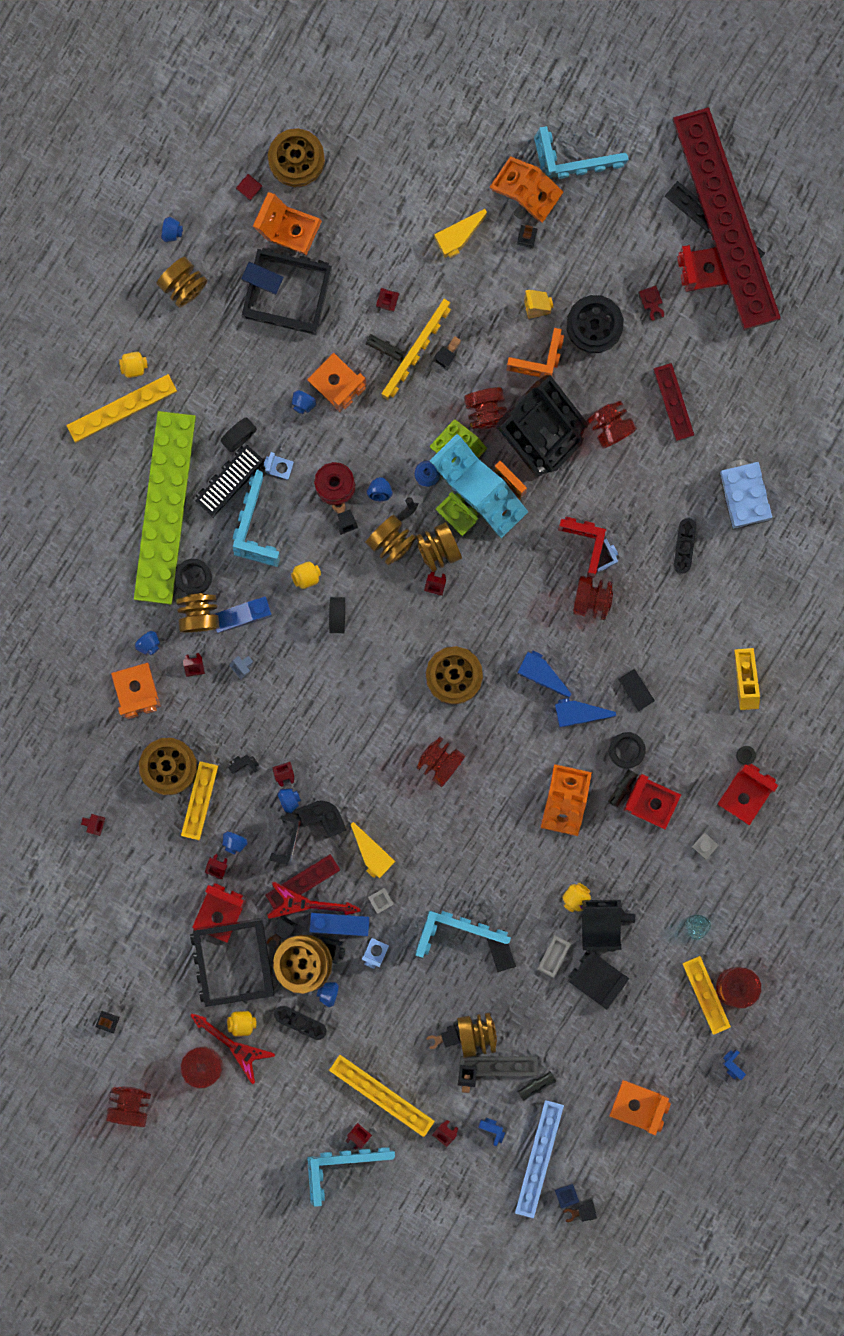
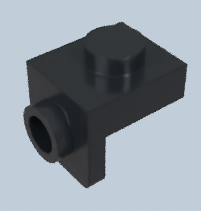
M245 755L242 758L237 756L231 760V765L228 767L231 773L234 774L249 764L256 773L258 772L256 767L259 764L253 756Z
M321 937L320 940L330 951L333 963L338 964L345 955L344 942Z

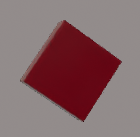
M247 174L236 187V190L251 201L263 186Z

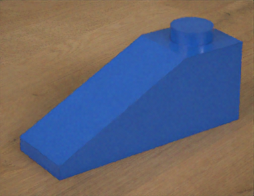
M266 596L215 613V615H218L220 627L216 631L220 633L272 617Z
M532 651V653L527 652L517 674L570 698L571 692L549 664L542 659L543 655Z
M569 698L558 700V704H555L559 728L616 717V712L577 701H570Z
M311 913L310 932L368 936L370 917Z

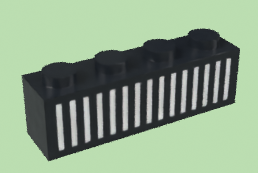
M248 445L245 447L241 446L234 454L236 457L232 461L228 460L222 466L223 471L219 475L215 474L209 480L210 485L206 489L202 488L196 494V503L212 518L242 488L251 475L264 464V459Z

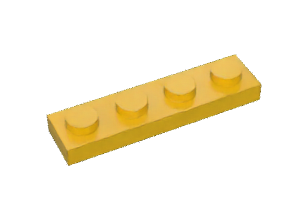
M199 761L181 836L200 840L219 766Z
M701 956L682 963L712 1034L714 1035L731 1028Z

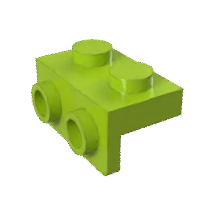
M451 492L435 510L463 536L478 522V513L471 506L468 508L463 503L465 500L461 495Z

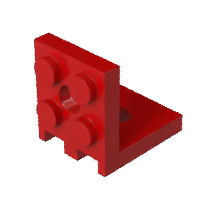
M690 245L682 246L681 251L678 252L677 262L678 267H682V275L680 277L686 292L728 285L716 247L691 252ZM707 263L712 264L714 271L706 273L703 266Z
M571 517L561 519L558 531L595 539L587 576L594 578L606 529L595 527V523L584 521L583 524L576 522L577 519Z
M751 763L741 766L717 803L718 806L747 825L751 824L770 793L775 792L779 786L775 783V778L768 774L762 775L759 773L760 769ZM741 793L748 795L749 801L747 804L739 802L738 797Z
M641 774L623 811L666 830L681 794L649 780L648 776ZM652 799L660 800L661 807L658 810L651 808L650 802Z
M214 883L213 886L208 885L205 891L207 895L192 928L237 922L246 900L242 899V894L231 891V893L224 891L226 887ZM215 912L222 913V922L215 923L212 920V915ZM233 931L208 935L228 943Z

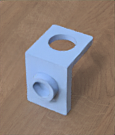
M271 452L269 457L266 456L263 467L266 468L267 474L288 480L294 462L277 457L275 453ZM279 463L287 465L288 469L285 473H279L276 470Z
M607 538L604 539L603 545L612 562L598 568L596 573L618 563L616 558L618 552L614 545L610 546Z
M371 938L362 958L365 961L364 965L373 969L376 966L380 967L389 945ZM372 946H381V955H372Z

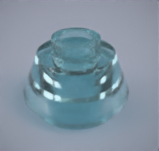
M692 915L685 921L688 935L696 940L704 938L711 929L710 921L701 915Z

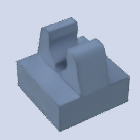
M238 656L232 660L229 666L242 680L250 672L248 667L252 665L253 661L249 656L243 660Z

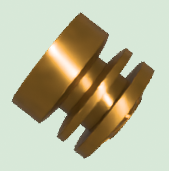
M182 257L174 262L157 281V285L165 294L174 290L170 299L172 301L177 300L175 304L179 308L194 300L208 282L204 276L200 278L201 273L199 271L190 275L194 265L186 257Z
M394 514L386 519L365 542L374 552L381 547L384 549L379 556L381 559L388 554L390 555L385 561L388 566L402 558L416 540L413 534L405 539L410 532L408 529L401 533L398 532L402 522Z
M446 522L434 527L435 537H432L428 531H425L426 541H424L421 534L416 535L421 556L432 572L437 570L435 561L439 563L441 568L444 567L442 560L444 557L447 558L450 564L462 559L456 541Z
M200 593L176 599L177 605H186V607L177 609L178 613H186L187 617L179 619L180 633L202 632L220 628L218 615L209 614V611L217 609L216 604H208L217 601L216 595Z
M485 1013L486 1022L483 1023L481 1022L480 1014H478L477 1024L472 1023L470 1016L457 1018L464 1058L476 1056L477 1047L479 1046L483 1054H487L486 1045H490L491 1053H496L497 1036L495 1024L490 1013Z

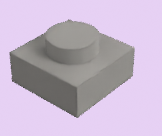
M704 832L692 848L707 860L719 845Z
M385 888L368 897L377 914L394 905Z

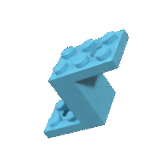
M458 434L430 460L454 492L461 495L470 506L479 512L500 538L509 532L528 513V510L506 482L481 462ZM457 456L456 460L452 463V459Z

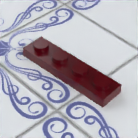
M672 363L654 368L653 371L675 441L693 437L694 432Z
M329 854L281 885L302 895L341 870L332 855ZM276 889L265 894L273 909L277 908L284 901Z

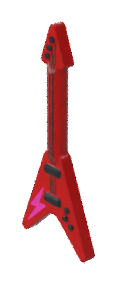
M272 882V886L284 901L268 913L267 917L271 919L310 908L344 912L345 915L360 912L361 909L349 902L338 904L311 901L276 882Z
M191 1014L198 1028H204L230 1048L250 1082L254 1084L255 1078L252 1062L255 1059L274 1057L275 1053L234 1042L207 1022L206 1017Z

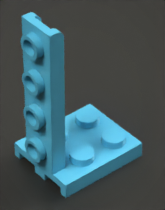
M547 126L540 127L534 136L540 168L550 179L552 177L563 179L569 177V174L574 173L577 176L588 173L587 171L591 170L601 172L606 170L607 167L618 169L624 167V164L629 160L626 153L555 165L557 156L555 150H552V133L548 132Z
M256 470L255 475L250 477V493L246 492L244 497L245 510H241L238 521L241 522L239 529L235 528L233 534V552L235 556L278 567L280 555L276 548L272 546L264 548L258 546V543L249 540L247 543L245 542L263 482L262 471Z
M429 911L415 955L422 958L424 954L428 955L431 944L428 943L430 936L434 937L437 925L434 924L435 921L504 944H508L511 937L507 936L508 932L499 929L496 932L490 931V926L481 923L478 926L470 924L471 920L460 917V920L453 919V914L442 911L441 914Z
M390 1147L378 1148V1152H371L370 1149H360L359 1153L351 1154V1150L340 1151V1155L324 1152L320 1153L319 1157H307L311 1204L314 1207L322 1206L321 1201H325L324 1189L320 1188V1181H323V1170L319 1166L392 1160L395 1158V1151L390 1150Z

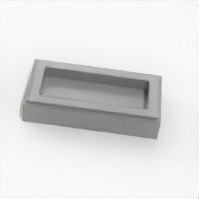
M554 935L537 970L554 978L571 943Z

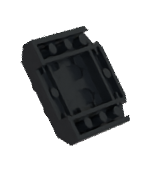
M545 375L537 380L501 417L497 428L532 473L539 477L542 474L557 471L582 445L584 439L582 436L589 424L552 376Z

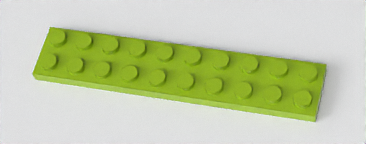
M162 411L157 413L134 600L170 605L173 602L175 573L178 563L196 421L195 415Z

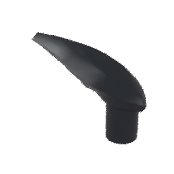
M411 497L406 498L407 507L397 516L400 521L410 517L418 507L419 503H414Z

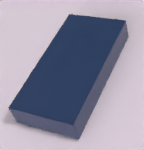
M248 262L241 280L274 295L277 294L284 279L283 276L251 262Z

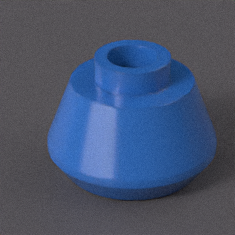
M167 217L163 222L161 238L164 242L177 241L178 237H182L183 226H180V222L174 218Z
M300 390L293 393L292 405L294 406L293 410L300 414L308 413L317 405L316 399Z
M423 461L415 468V479L422 486H433L440 479V473L430 461Z
M381 477L373 480L367 489V495L374 501H387L393 495L390 483Z
M149 631L135 643V649L145 655L150 654V656L159 650L158 645L160 644L157 633Z
M292 788L279 790L277 794L281 805L286 813L291 814L299 806L300 796L297 790L293 792Z
M228 831L223 834V846L226 847L225 851L235 855L236 852H241L248 844L247 839Z
M326 982L318 989L317 997H320L319 1001L327 1007L334 1006L339 985L337 982Z

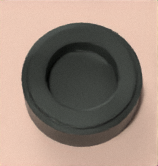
M743 746L738 749L736 758L740 764L748 765L754 762L756 752L750 746Z

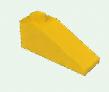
M486 209L434 234V239L444 258L448 256L453 258L460 253L459 251L462 250L487 216Z
M525 290L524 303L528 319L551 314V308H554L552 298L547 296V292Z
M754 648L735 649L740 710L759 709L760 692Z
M352 822V830L365 865L368 867L366 871L373 878L376 876L381 878L396 861Z

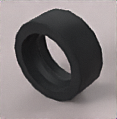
M245 417L230 428L221 438L220 442L229 452H233L248 441L257 428Z
M191 558L183 561L178 566L175 580L182 592L188 595L200 594L208 590L212 582V574L205 562ZM190 566H198L204 571L205 580L198 588H189L183 583V572Z
M330 597L329 633H345V597Z
M623 732L617 735L609 746V756L612 762L624 769L638 766L646 754V747L642 738L632 732ZM624 739L633 740L639 749L637 757L630 762L622 761L616 754L617 744Z

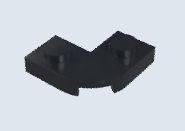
M316 801L297 809L304 827L322 820L329 838L347 831L339 810L330 802Z

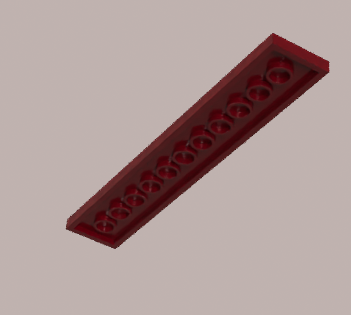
M710 108L673 117L672 121L743 330L779 321L781 317Z

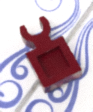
M657 286L639 291L638 294L644 310L650 309L651 311L650 320L652 322L655 321L654 313L656 312L661 315V318H664V311L658 307L663 302Z

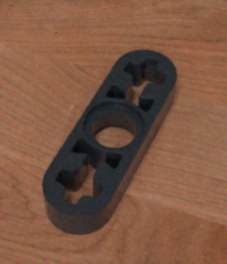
M690 518L683 519L678 526L673 567L679 574L687 573L692 564L696 523ZM686 522H689V525L693 527L688 532V536H692V539L688 537L680 538V534L685 535V529L682 528V525H685ZM682 541H687L690 544V549L686 552L682 551L679 547ZM678 553L681 555L689 554V558L685 557L684 561L685 564H688V567H685L683 570H680V566H677V563H680L682 556L678 557Z
M280 1006L274 1012L276 1021L315 1040L323 1039L327 1033L326 1026L323 1023L287 1006ZM286 1009V1014L292 1016V1012L295 1013L296 1016L292 1019V1024H288L290 1020L288 1018L279 1019L278 1011ZM298 1017H303L306 1020L304 1028L296 1027L295 1020ZM309 1021L313 1022L311 1026L314 1028L321 1026L323 1034L315 1036V1032L309 1029V1033L305 1032L309 1026Z

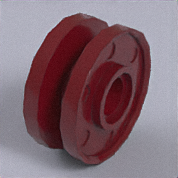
M332 462L325 464L315 475L314 484L317 494L323 502L329 505L345 504L355 493L356 484L353 473L348 466L342 463ZM334 481L340 482L336 487L330 486Z

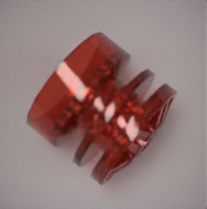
M501 387L483 389L464 396L466 410L476 411L468 416L469 420H476L470 423L471 429L497 427L498 421L504 415L502 413L507 411V407L497 406L505 401Z
M622 401L610 403L600 408L587 419L589 425L598 422V424L592 427V431L602 429L603 432L597 436L602 449L616 444L637 430L632 418L622 420V417L627 413V409L617 411L623 407Z
M580 575L573 615L585 617L588 609H592V618L596 619L597 611H601L600 620L605 621L612 604L613 582L607 581L606 589H603V580L600 579L597 587H593V578Z
M440 736L423 752L416 768L420 771L424 765H427L428 768L423 773L424 775L429 774L432 770L435 771L432 781L442 788L466 756L458 749H454L450 754L446 751L450 745L448 742L443 748L439 747L444 740Z
M731 967L719 975L716 982V992L719 999L725 1005L734 1008H747L759 999L761 982L752 970L742 967ZM735 983L741 985L739 987L740 991L733 990L735 988Z
M207 1046L192 1049L183 1057L181 1063V1074L184 1080L190 1086L196 1088H207L213 1085L221 1077L223 1071V1061L219 1053ZM198 1063L206 1065L204 1068L205 1072L197 1071Z
M128 1086L111 1087V1093L118 1094L119 1097L109 1098L110 1101L117 1103V1107H108L106 1121L129 1126L146 1127L148 1114L140 1111V1107H149L150 1103L141 1100L151 1099V1093Z

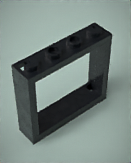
M270 248L257 249L254 264L260 267L264 259L325 273L313 323L252 310L251 306L256 286L252 284L248 286L242 318L317 335L332 266L322 260H318V263L310 261L311 259L305 256H299V258L292 257V254L288 252L278 254L274 253V250Z
M263 918L193 929L190 939L191 945H195L196 948L193 958L195 965L198 964L199 972H196L198 984L201 983L202 991H199L200 1001L205 1003V1007L274 996ZM255 927L265 991L210 999L200 936Z

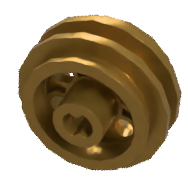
M299 128L285 130L278 134L270 144L268 151L269 168L274 177L284 185L291 187L307 186L314 182L322 173L325 163L323 146L319 139L307 130ZM299 142L305 145L302 147L300 145H297V143ZM290 144L289 148L285 150L284 147ZM313 152L314 156L312 158H308L307 153ZM293 153H295L296 155L299 153L301 154L300 158L298 159L296 157L291 158V155ZM285 157L286 161L284 163H280L279 158ZM308 165L309 169L303 171L302 166ZM293 167L295 172L289 173L288 169Z
M457 646L446 647L435 653L428 662L426 669L427 686L432 695L441 702L452 705L465 703L472 699L481 687L483 679L482 665L477 657L468 649ZM458 659L464 660L463 666L457 664ZM444 660L450 661L448 667L443 666ZM457 670L460 677L452 680L449 672ZM466 671L472 672L471 678L465 676ZM437 673H442L444 675L443 679L438 680L436 678ZM460 684L466 685V689L464 691L459 690L458 687ZM450 685L452 687L451 691L446 692L444 686Z
M160 738L151 742L143 750L139 760V773L144 784L152 791L162 795H176L185 791L192 784L197 773V760L193 751L184 742L175 738ZM163 750L165 752V755L163 757H159L157 754L158 751ZM175 750L179 752L177 758L172 756V752ZM165 761L171 762L170 766L172 768L170 771H164L163 763ZM152 762L157 764V768L154 770L150 768ZM181 763H184L186 765V768L183 771L179 770V765ZM158 775L164 777L162 782L156 780ZM174 775L178 777L176 783L171 781V777Z
M301 934L286 939L278 947L274 955L273 968L276 978L284 988L293 993L305 994L321 988L328 981L332 972V957L322 940L312 935ZM295 948L300 950L298 955L294 953ZM290 960L293 962L292 967H290ZM295 973H299V979L294 975ZM309 973L313 974V978L311 980L308 978Z

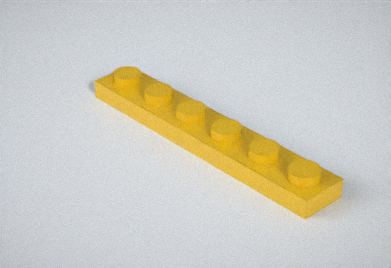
M443 299L381 393L382 397L386 400H389L390 397H395L399 391L397 386L401 381L404 382L410 374L408 369L411 365H416L420 359L418 354L422 349L425 351L430 344L429 337L432 333L436 334L441 327L439 322L442 318L446 319L451 312L449 308L450 302L446 299Z
M169 374L66 426L74 442L77 443L176 393L177 390Z
M341 1054L329 1069L334 1075L421 1136L425 1137L435 1121Z

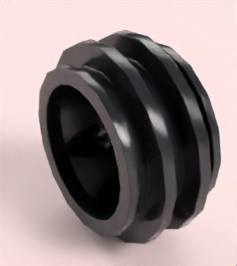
M589 295L579 299L571 307L567 316L566 330L570 341L578 349L587 353H602L610 350L619 341L623 332L624 318L620 308L611 299L602 295ZM593 308L600 309V312L598 314H594ZM585 313L587 318L585 320L580 319V314ZM610 316L612 320L610 322H606L604 320V317ZM591 323H598L599 329H591ZM580 327L585 328L584 334H581L578 329ZM609 330L610 335L604 336L603 331ZM590 337H597V341L590 340Z

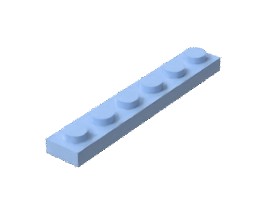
M548 1100L544 1102L516 1206V1214L530 1218L535 1216L562 1115L563 1104Z

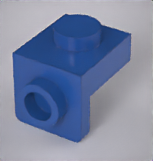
M736 1049L734 1051L730 1050L723 1057L725 1061L722 1064L729 1069L727 1073L734 1080L736 1078L742 1080L746 1074L732 1062L740 1053Z
M486 1117L485 1120H480L478 1127L496 1134L493 1142L494 1146H497L498 1142L502 1144L505 1132L502 1131L503 1127L496 1125L497 1121Z

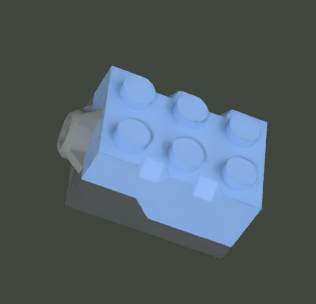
M743 459L730 462L726 470H722L719 473V478L732 530L770 521L772 513L767 500L759 462L750 464Z

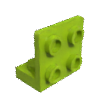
M453 420L430 445V448L435 453H438L458 434L477 458L487 449L475 434L457 420ZM457 456L452 459V463L456 460Z

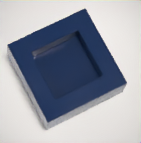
M573 1183L555 1189L561 1209L579 1202Z

